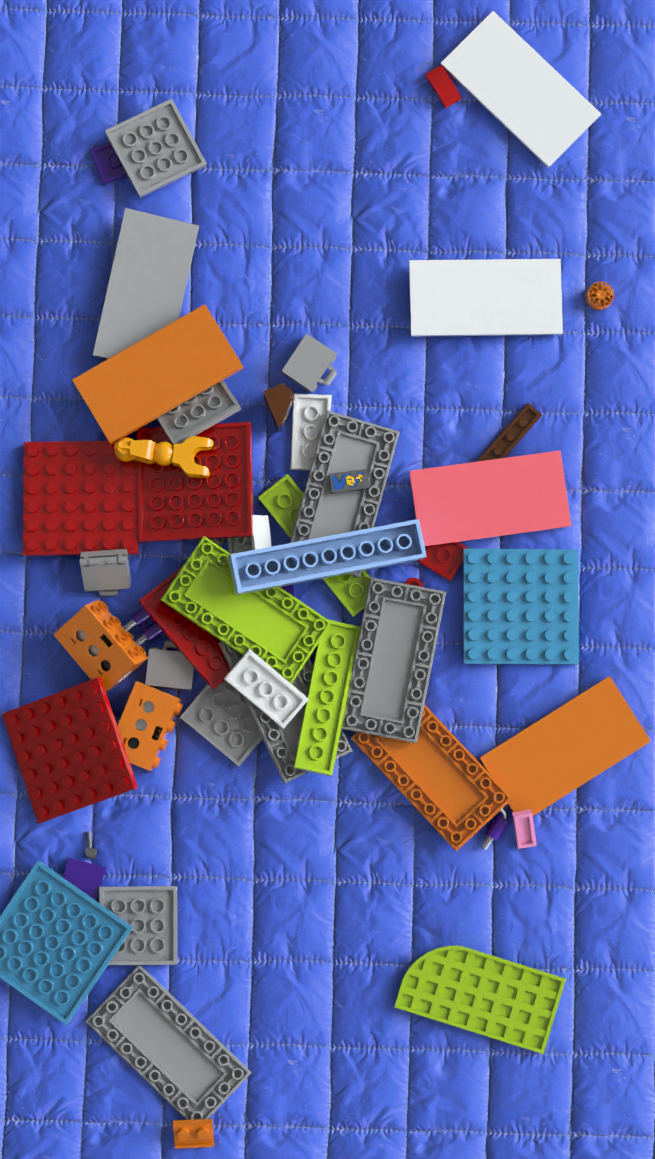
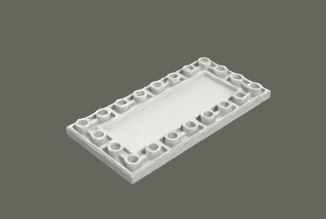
M494 11L440 64L548 168L601 116V113Z
M561 259L409 260L411 337L563 334Z

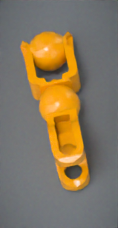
M192 436L183 443L174 444L173 446L169 442L156 444L152 440L121 438L115 443L114 453L119 460L124 462L131 460L147 464L156 462L162 466L172 463L173 466L181 467L189 477L207 478L210 474L209 469L206 466L196 464L194 457L199 451L212 449L213 441L209 438Z

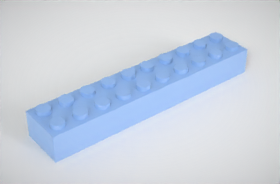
M417 519L230 554L228 562L235 595L418 561L427 556L420 522Z

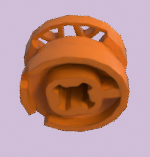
M606 282L594 283L586 294L588 305L592 309L599 311L607 309L614 299L613 288Z

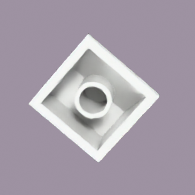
M253 515V537L227 538L229 553L235 554L272 547L268 516Z

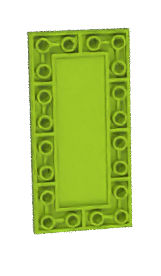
M203 536L161 598V601L242 656L249 649L252 650L292 684L332 622L280 587L235 595L228 562L230 553Z

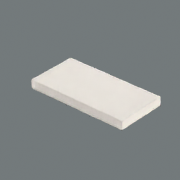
M294 394L291 470L310 471L326 411H331L332 395Z
M250 649L224 677V680L283 729L309 700V698Z

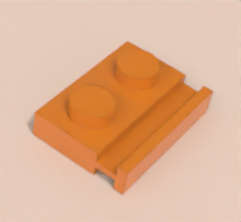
M212 1119L173 1121L175 1149L214 1147Z

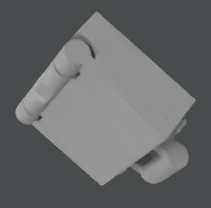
M306 333L282 369L281 374L308 392H314L318 386L317 383L329 386L337 375L335 369L330 365L337 358V353ZM327 369L330 370L324 380L321 379Z
M127 549L81 552L80 566L84 591H99L101 597L117 596L118 589H129L131 587Z
M171 640L165 641L162 650L160 648L149 649L145 685L192 691L195 668L180 651L167 650V647L177 648Z

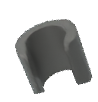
M87 831L85 854L87 858L96 859L97 849L92 848L91 831Z

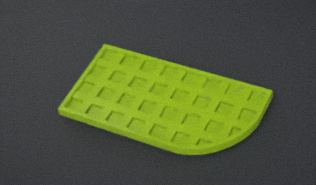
M443 946L423 954L408 968L402 979L394 1007L544 1054L566 978L464 946Z

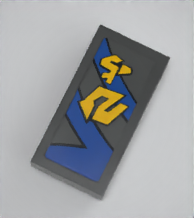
M367 469L328 475L331 494L370 488Z

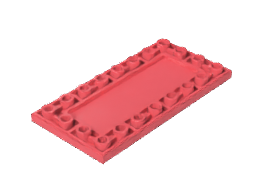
M561 450L409 471L415 517L420 522L424 546L571 526Z

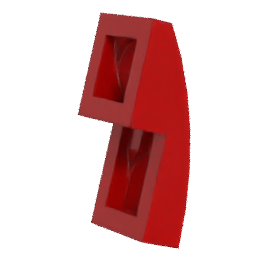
M442 65L425 74L444 108L462 99Z

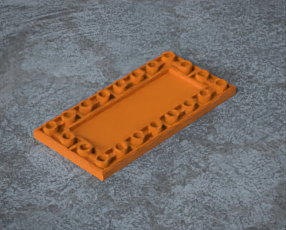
M204 304L72 379L109 443L113 444L244 369Z
M608 676L479 759L491 776L513 798L508 803L512 811L518 812L531 809L534 816L645 746L651 740L611 677Z
M424 705L417 744L356 732L351 737L355 744L455 851H458L513 799L426 705Z

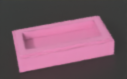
M531 809L512 812L517 848L537 846Z

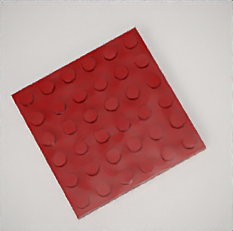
M251 422L215 424L196 435L197 437L209 438L213 441L212 449L199 451L194 457L196 464L206 466L209 469L210 474L207 478L189 477L181 467L173 466L172 463L162 466L156 462L147 464L138 461V537L140 543L201 540L203 536L208 539L253 537ZM162 427L137 429V440H152L156 444L160 442L171 443Z
M109 441L24 442L23 556L81 555V552L127 549L128 555H139L138 461L124 462L119 460L114 453L115 443L110 444Z
M101 677L91 679L2 714L38 824L138 788Z

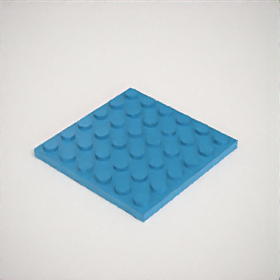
M463 549V664L578 665V550Z
M37 861L0 916V978L62 1023L68 1025L134 927L41 861Z

